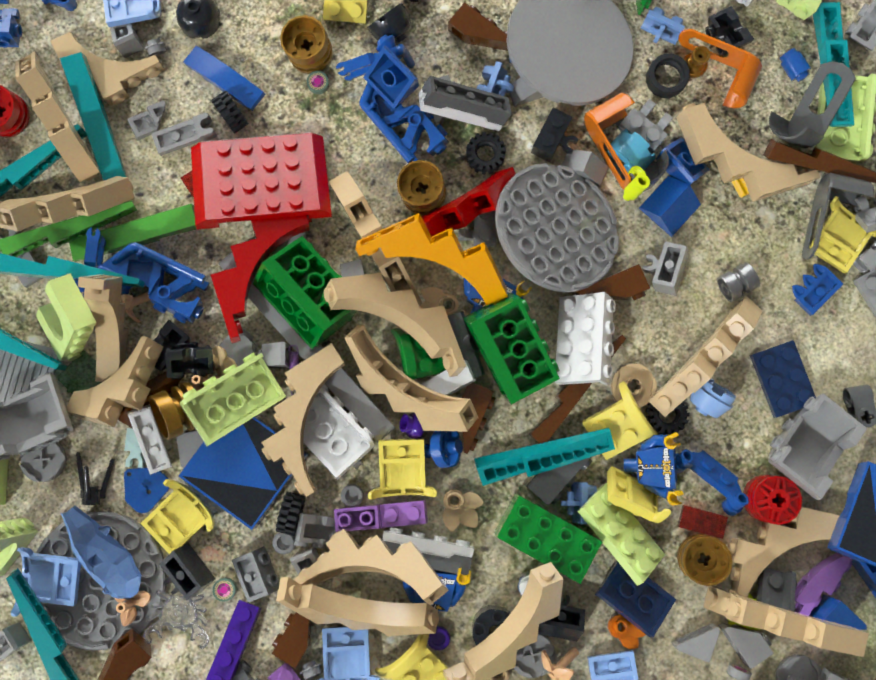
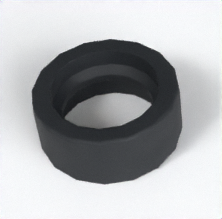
M667 53L653 60L646 73V83L649 90L660 98L677 96L683 91L690 78V69L687 62L678 55ZM661 65L674 67L680 74L679 83L675 87L662 86L655 78V72Z

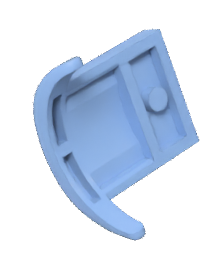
M103 0L108 27L156 19L161 16L160 0Z
M18 547L17 551L20 552L22 557V575L39 601L42 603L75 606L78 599L81 570L79 560L72 557L34 553L30 548ZM16 602L11 610V616L13 617L21 613Z
M346 626L322 628L324 678L317 680H380L379 676L371 675L369 629L352 630Z
M633 650L587 656L591 680H638Z

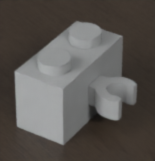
M665 241L659 260L653 255H646V260L653 262L650 267L643 266L642 269L645 273L649 274L655 272L652 284L656 292L677 296L689 258L688 248L684 245Z

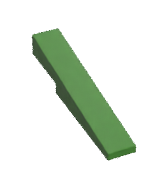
M129 201L91 216L81 215L0 239V249L3 254L18 257L48 242L53 247L58 248L86 235L87 230L90 228L95 231L137 211L133 202Z
M188 204L100 230L101 237L103 236L106 240L104 255L121 251L130 243L136 242L145 245L158 242L160 238L197 230L195 226L194 205ZM87 235L69 242L74 262L84 260Z

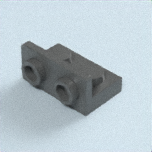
M265 546L231 560L248 603L270 595L279 589V579Z
M765 568L758 577L757 601L795 612L796 572H781Z

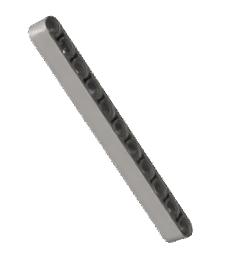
M232 252L218 263L223 270L237 267ZM254 277L248 298L290 345L298 347V354L306 360L322 350L324 347L321 344L313 350L306 344L253 285ZM343 368L335 372L326 381L325 384L357 417L362 426L366 427L373 434L377 442L395 429L394 425Z

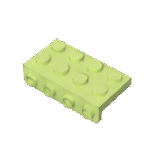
M873 73L868 77L855 75L856 80L851 87L854 126H829L824 134V138L814 148L817 147L857 164H861L871 157L873 153L871 138L875 131L873 116L876 112V74ZM823 82L819 90L817 114H823L827 108Z
M254 352L242 359L244 362L242 365L236 367L233 364L223 370L225 375L216 379L213 376L203 382L205 387L196 391L193 388L182 395L184 399L180 402V405L206 446H209L286 397L262 359L264 357L262 353L257 356Z
M607 483L597 488V491L577 511L637 586L645 582L665 556V553L630 511L620 506H615L608 501Z

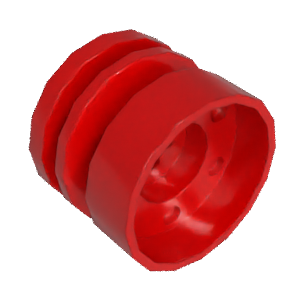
M0 85V136L5 138L15 137L22 133L28 125L30 119L29 107L19 95Z
M773 475L756 476L747 482L743 493L749 499V503L744 508L751 517L758 521L777 525L786 524L797 517L802 507L800 489L793 481L786 477ZM778 497V501L773 503L772 498Z

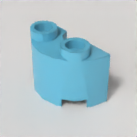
M624 129L610 143L619 159L625 163L624 167L627 172L633 166H639L645 170L655 160L656 155L654 153L651 154L648 150L650 144L636 132L631 135L627 129ZM608 150V151H607L608 155H609L612 159H614V158L612 157L611 153H610L609 150Z

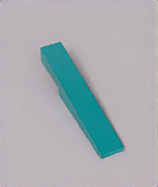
M840 2L820 3L817 11L813 14L820 65L828 62H838L850 68L848 42L843 40ZM835 73L827 74L823 80L827 106L842 81L841 77ZM851 88L832 120L830 127L854 126Z
M82 52L60 58L103 181L115 176L127 177L103 101L99 98L87 57Z
M79 124L74 125L83 140L87 136L86 131ZM51 140L0 170V197L13 186L23 190L62 157Z
M0 253V273L4 275L55 279L71 273L74 281H78L79 277L100 274L123 277L122 286L143 288L145 284L144 281L138 278L48 256L45 265Z
M0 328L1 350L56 370H66L67 365Z
M609 428L482 456L474 458L482 485L485 486L525 472L528 477L614 450L615 446Z
M18 568L15 569L6 580L50 680H79L62 654L67 646L66 641Z

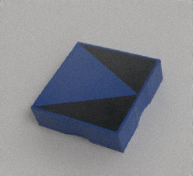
M257 416L209 446H206L203 442L179 474L181 479L251 530L258 527L276 502L282 488L294 476L292 474L288 475L282 466L283 459L273 462L272 459L268 460L262 452L264 446L261 442L276 432ZM304 451V458L306 460L310 454Z
M867 461L858 463L847 493L846 505L838 517L827 548L855 561L867 563L876 567V464Z

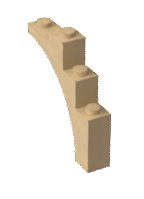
M745 296L730 310L720 326L702 347L648 402L666 417L693 392L698 391L712 378L716 368L731 356L737 344L754 330L762 310Z
M357 325L344 337L360 369L356 377L364 393L386 394L394 412H415L423 431L468 432L478 419L471 399L451 397L438 393L417 383L400 371L376 346L364 325Z
M332 343L285 372L287 386L292 392L295 390L297 393L273 407L276 412L273 414L274 418L280 426L284 425L285 428L261 442L264 446L262 452L268 460L272 459L273 462L283 459L282 466L288 475L292 474L297 481L294 483L300 495L305 494L306 497L317 491L311 481L304 458L303 439L307 415L314 398L322 386L335 372L346 365Z
M801 507L797 517L789 522V527L762 522V526H759L757 531L758 543L731 538V542H728L727 547L731 552L732 561L736 565L731 570L730 578L733 581L731 589L728 591L748 597L758 576L782 553L804 543L830 539L840 515Z
M345 529L334 533L330 540L326 542L330 549L329 552L321 554L314 564L301 570L299 576L294 579V581L301 585L313 584L317 586L328 579L351 572L383 573L407 583L429 605H432L449 591L420 550L411 541L399 546L396 553L393 554L378 535L368 538L360 548L353 536Z
M708 586L703 607L725 616L726 619L744 626L764 629L781 637L804 641L821 649L864 657L869 633L779 608L715 586Z

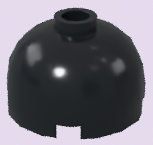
M181 0L177 5V23L184 34L190 38H208L219 28L220 11L213 0Z
M401 2L367 28L376 40H379L384 35H393L397 45L407 38L405 33L410 28V15Z

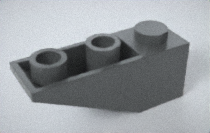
M591 457L537 474L526 487L546 505L550 503L554 505L561 498L562 494L560 492L565 486L569 488L576 481L577 477L575 475L580 469L584 471L592 463Z

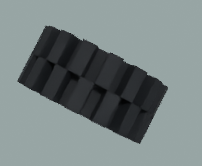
M226 91L211 100L234 134L249 124Z
M482 132V135L477 133L475 138L472 137L469 144H467L466 160L467 163L469 162V167L471 169L474 168L476 173L480 171L483 175L486 172L492 174L494 170L498 171L499 167L503 165L506 147H504L503 140L500 141L498 135L496 137L493 136L494 133L492 132L490 134ZM482 146H489L494 151V157L491 160L483 161L477 155L478 149Z
M683 401L674 409L675 419L671 423H665L660 419L659 411L649 403V407L646 408V419L656 432L670 435L675 432L678 433L685 428L684 425L688 424L689 420H687V417L690 416V412L687 413L689 408L688 405L684 404L685 401Z
M286 492L281 509L279 510L276 532L295 536L299 515L303 513L305 506L304 495Z

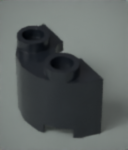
M732 6L709 16V26L705 28L706 35L738 48L754 40L747 27L743 28L741 26L739 16ZM716 47L721 56L728 54L726 50Z
M170 320L160 329L158 336L153 340L163 346L155 368L159 371L166 369L165 352L167 348L173 350L176 349V344L190 342V337Z
M185 342L176 344V349H166L167 378L182 379L187 373H194V375L203 377L213 374V352L209 345L198 347V342Z
M487 605L475 614L472 622V636L476 646L489 636L491 626H500L511 614L507 608L498 605Z

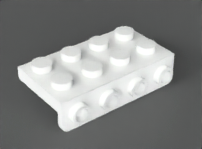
M600 292L560 297L556 363L560 370L557 374L560 379L555 381L556 384L598 382L604 385L610 384V378L613 376L611 356L614 353L612 334L615 331L613 313L616 310V304L607 293Z
M324 384L309 409L305 422L303 443L338 480L375 447L372 440L374 436L366 427L362 429L357 424L359 420L351 411L347 413L342 408L344 404L337 396L332 398L327 393L329 389Z

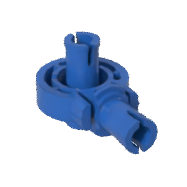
M435 431L431 436L430 444L424 445L425 457H432L435 464L440 468L456 466L463 451V445L457 431Z

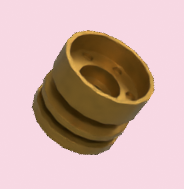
M307 15L296 16L289 20L282 28L280 35L281 46L294 68L307 74L326 68L331 61L333 50L328 35L320 21Z
M424 160L412 161L404 166L398 175L397 188L399 195L407 209L414 214L426 215L440 208L445 202L447 192L443 175L433 163ZM421 188L426 190L425 194L421 193Z
M188 382L180 383L179 388L177 386L171 387L172 398L166 391L158 392L148 398L157 426L166 440L182 435L183 424L190 431L195 428L180 405V402L184 399L182 395L193 389Z
M705 534L691 535L678 548V566L684 575L697 584L704 586L718 585L726 580L731 572L733 564L731 552L726 544L715 537ZM700 553L707 556L704 559V564L697 561L700 558Z

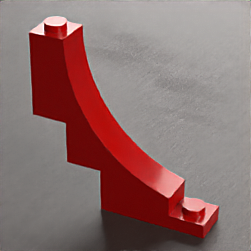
M510 167L495 172L464 195L421 216L431 237L450 228H453V230L464 228L478 215L496 210L501 191L508 181L516 175L514 168Z
M309 215L251 220L256 239L230 246L237 267L210 275L232 343L241 341L239 334L243 333L240 321L235 320L246 317L248 293L261 263L285 241L309 231V223L312 222Z

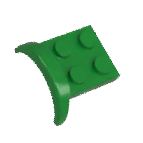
M399 328L391 329V333L395 337L400 351L403 373L414 380L435 376L446 370L443 366L442 357L431 359L425 349L410 334H405Z

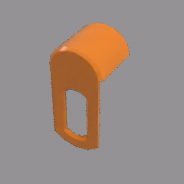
M683 30L679 34L678 41L684 48L694 51L698 46L690 44L689 39L696 38L728 52V56L725 58L710 52L711 59L738 69L722 106L728 108H741L745 106L762 69L760 60L750 52L696 30Z
M620 93L585 113L584 116L585 126L590 137L622 189H625L631 182V177L602 130L627 116L625 109L635 102L625 93ZM604 143L625 176V180L621 178L604 150Z

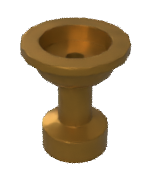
M705 46L696 47L692 53L684 57L690 69L691 78H699L707 70V61L711 54Z

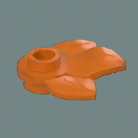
M619 613L608 621L609 633L613 637L618 638L622 646L627 649H637L639 647L638 638L646 635ZM622 623V629L619 631L618 624Z

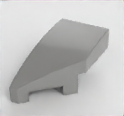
M164 100L148 106L147 111L127 119L137 141L158 131L166 107Z

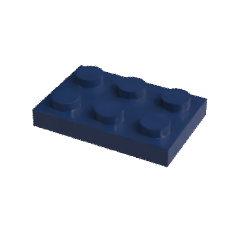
M794 340L749 355L773 418L803 409L805 402L810 397L816 398Z
M618 561L615 562L595 593L596 596L650 638L655 636L676 601L672 595L649 577L644 583L637 586Z

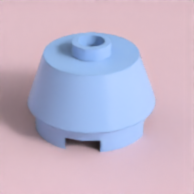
M711 378L698 391L691 394L690 401L696 406L695 409L704 416L710 415L714 418H719L734 407L732 404L736 396L726 387L723 388L715 383V380Z

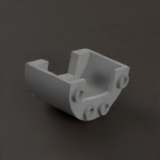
M52 373L39 375L37 380L30 383V391L13 394L10 396L11 399L0 402V460L9 459L10 455H18L20 453L24 455L40 450L70 435V431H73L57 378Z
M821 394L816 398L810 397L805 402L804 408L793 419L789 418L781 427L783 431L780 436L777 435L770 443L772 449L768 458L770 464L816 500L822 499L833 483L828 474L845 449L856 446L867 430L863 424L825 394Z

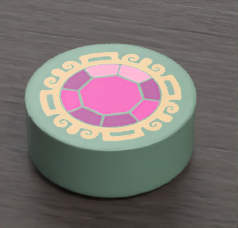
M314 71L309 74L307 85L312 93L323 94L329 87V80L324 72Z
M227 577L219 579L213 586L214 597L222 602L232 599L237 591L236 583Z

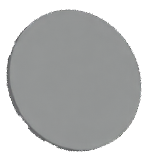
M519 0L509 18L506 42L509 57L515 70L529 87L532 86L543 97L556 103L563 102L572 106L598 102L611 95L624 81L629 72L633 58L632 35L626 19L611 0Z
M543 163L521 170L508 181L501 191L495 213L498 238L508 259L526 278L549 290L574 292L590 287L608 273L613 265L612 263L619 246V236H617L616 230L617 221L607 198L590 179L583 178L569 167Z
M97 511L86 514L100 526L109 525L111 529L108 534L132 555L135 565L142 575L139 591H147L151 595V600L145 607L135 605L137 616L131 624L124 627L120 620V613L116 610V606L119 603L110 594L102 592L103 587L89 575L81 564L78 599L75 606L40 603L67 645L84 650H106L112 648L113 644L132 628L138 634L142 633L159 612L167 585H164L167 574L159 565L164 560V556L155 538L140 523L130 517L114 512ZM64 522L58 525L43 540L36 553L76 558L73 554L69 534Z

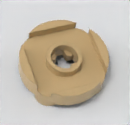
M628 364L619 368L611 380V392L614 400L618 402L623 399L619 389V384L622 381L626 382L628 386V383H632V380H635L636 385H639V389H636L634 393L631 392L639 408L647 405L657 390L655 377H653L650 370L640 364Z

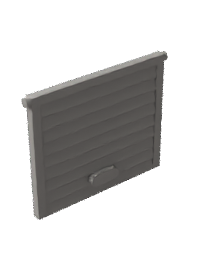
M26 342L59 361L53 348ZM0 349V402L11 399L10 396L13 394L30 391V383L37 380L39 375L44 373L55 375L56 369Z

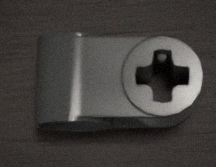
M866 384L844 388L843 400L847 413L856 418L866 428L874 426L876 424V408L871 387Z

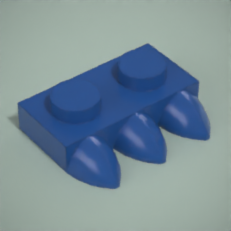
M820 264L813 265L817 278L811 275H803V282L806 288L799 285L792 286V291L796 298L794 301L810 316L843 285L827 267Z

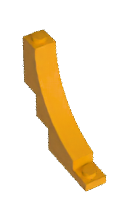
M420 213L357 241L355 249L359 257L364 254L367 256L372 255L381 248L386 258L415 257L444 265L464 277L478 291L486 305L498 303L508 297L507 287L485 242L463 251L453 228L431 237Z

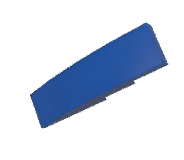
M197 45L183 61L187 67L200 74L206 81L218 87L222 92L226 91L232 99L251 111L254 110L265 96L261 89Z

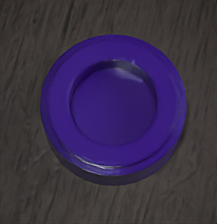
M436 626V634H429V646L434 650L440 651L449 645L450 634L448 630L443 626Z

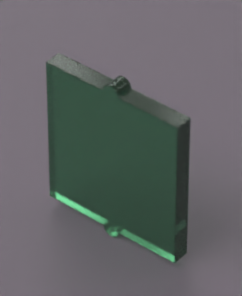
M85 350L80 353L81 356L73 360L66 370L56 377L67 388L68 393L73 394L74 391L87 390L102 383L95 381L96 360Z

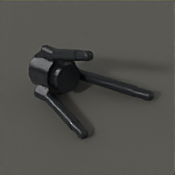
M77 452L76 459L81 490V505H100V499L106 497V488L115 459L112 458L110 460L101 490H98L99 486L90 485L88 466L84 467L83 473L81 454Z

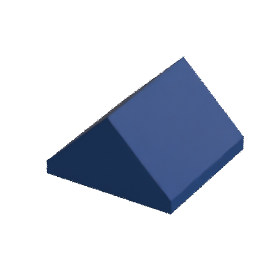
M386 45L383 46L363 77L393 109H396L419 87L417 77Z
M682 137L666 146L656 157L657 161L664 150H666L669 156V165L666 172L672 178L690 184V186L710 170L705 163L694 164L688 146Z
M668 176L639 209L672 237L699 208L701 203L690 184Z
M825 594L822 596L819 605L814 607L810 613L811 617L851 626L859 630H867V625L842 601Z

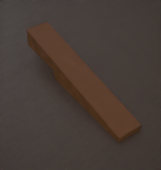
M771 139L763 156L771 160L876 183L875 171L817 147L814 148L810 155Z
M623 335L619 336L612 343L614 347L613 355L626 340ZM592 383L568 384L555 397L561 404L529 435L538 444L548 442Z

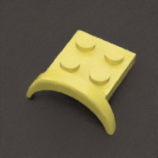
M324 0L323 20L367 24L368 0Z
M835 196L830 203L832 212L823 224L815 255L842 273H847L870 237H876V230L866 233L855 220L856 215L847 210L839 201V197ZM815 238L809 245L810 249L813 247Z
M624 381L619 384L623 399L588 417L582 423L588 432L606 428L610 429L615 449L602 453L606 460L649 439L653 435H659L643 415Z
M424 438L378 441L380 487L369 491V499L401 495L437 496V490L426 485Z
M613 466L607 471L608 501L613 505L620 506L634 515L641 516L654 523L664 521L671 514L670 509L658 511L659 496L645 489L643 484L638 483L637 478Z
M166 479L163 484L174 491L141 524L170 554L173 550L184 546L204 525H206V530L210 532L214 528L215 523L208 507L192 490L178 481Z
M419 634L411 647L399 659L384 668L376 667L375 671L380 677L392 680H446L443 676V670L447 669L448 666L427 646L429 634Z

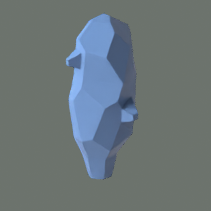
M73 506L63 514L60 513L69 534L73 554L89 575L103 587L102 592L110 594L117 599H130L139 592L142 575L128 550L108 534L111 529L109 525L100 526L77 506Z

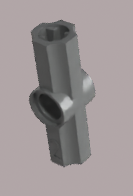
M464 311L449 315L448 319L464 360L468 361L475 378L485 374L478 355L479 348L463 319L465 317Z

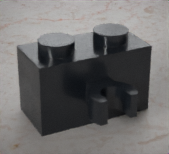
M553 107L533 144L531 153L548 162H551L558 146H561L565 153L572 154L573 149L568 147L567 143L577 144L578 138L572 135L565 136L572 116Z
M189 543L173 550L159 564L169 577L164 581V585L172 582L175 588L171 594L173 595L180 591L186 600L201 593L216 579Z
M566 595L564 602H561L559 616L540 623L538 634L577 642L584 632L585 609L567 606L570 602V597Z

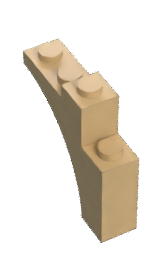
M71 32L50 41L59 60L62 57L82 52L87 57L95 85L98 87L103 99L110 106L119 105L126 98L130 97L126 89L137 87L142 81L148 78H155L160 72L165 70L156 55L130 62L112 61L98 57L83 48Z
M141 336L129 358L112 376L95 387L73 392L66 406L68 413L81 420L115 427L123 407L141 410L150 392V388L146 387V384L163 346L148 337Z

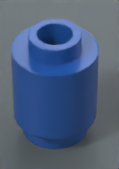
M795 48L787 51L779 58L782 62L780 65L791 81L797 80V82H800L810 75L808 73L811 69L810 65L801 52H797Z

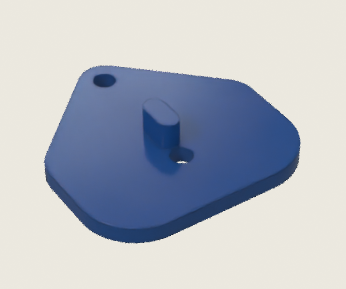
M148 468L126 470L124 472L126 503L139 513L151 511L168 492L169 487L163 484L168 477L161 471L150 474Z

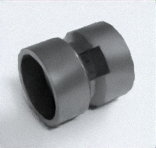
M745 262L734 268L733 273L728 271L719 276L717 284L724 297L729 302H733L744 296L743 292L749 293L760 287V280L753 267Z

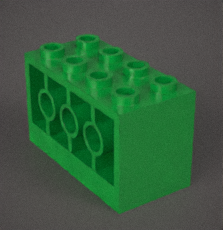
M303 236L262 262L253 282V285L312 350L350 322L357 311L330 309L329 303L324 298V289L330 279L342 276L330 267L328 261L322 258L312 243Z
M509 293L508 297L500 302L486 305L463 317L502 396L512 405L559 380L557 372L560 370L554 359L551 360L547 354L550 349L544 339L541 340L537 333L540 331L535 319L531 320L527 313L530 311L526 300Z
M516 493L494 531L498 539L543 564L551 562L559 573L581 584L602 544V541Z

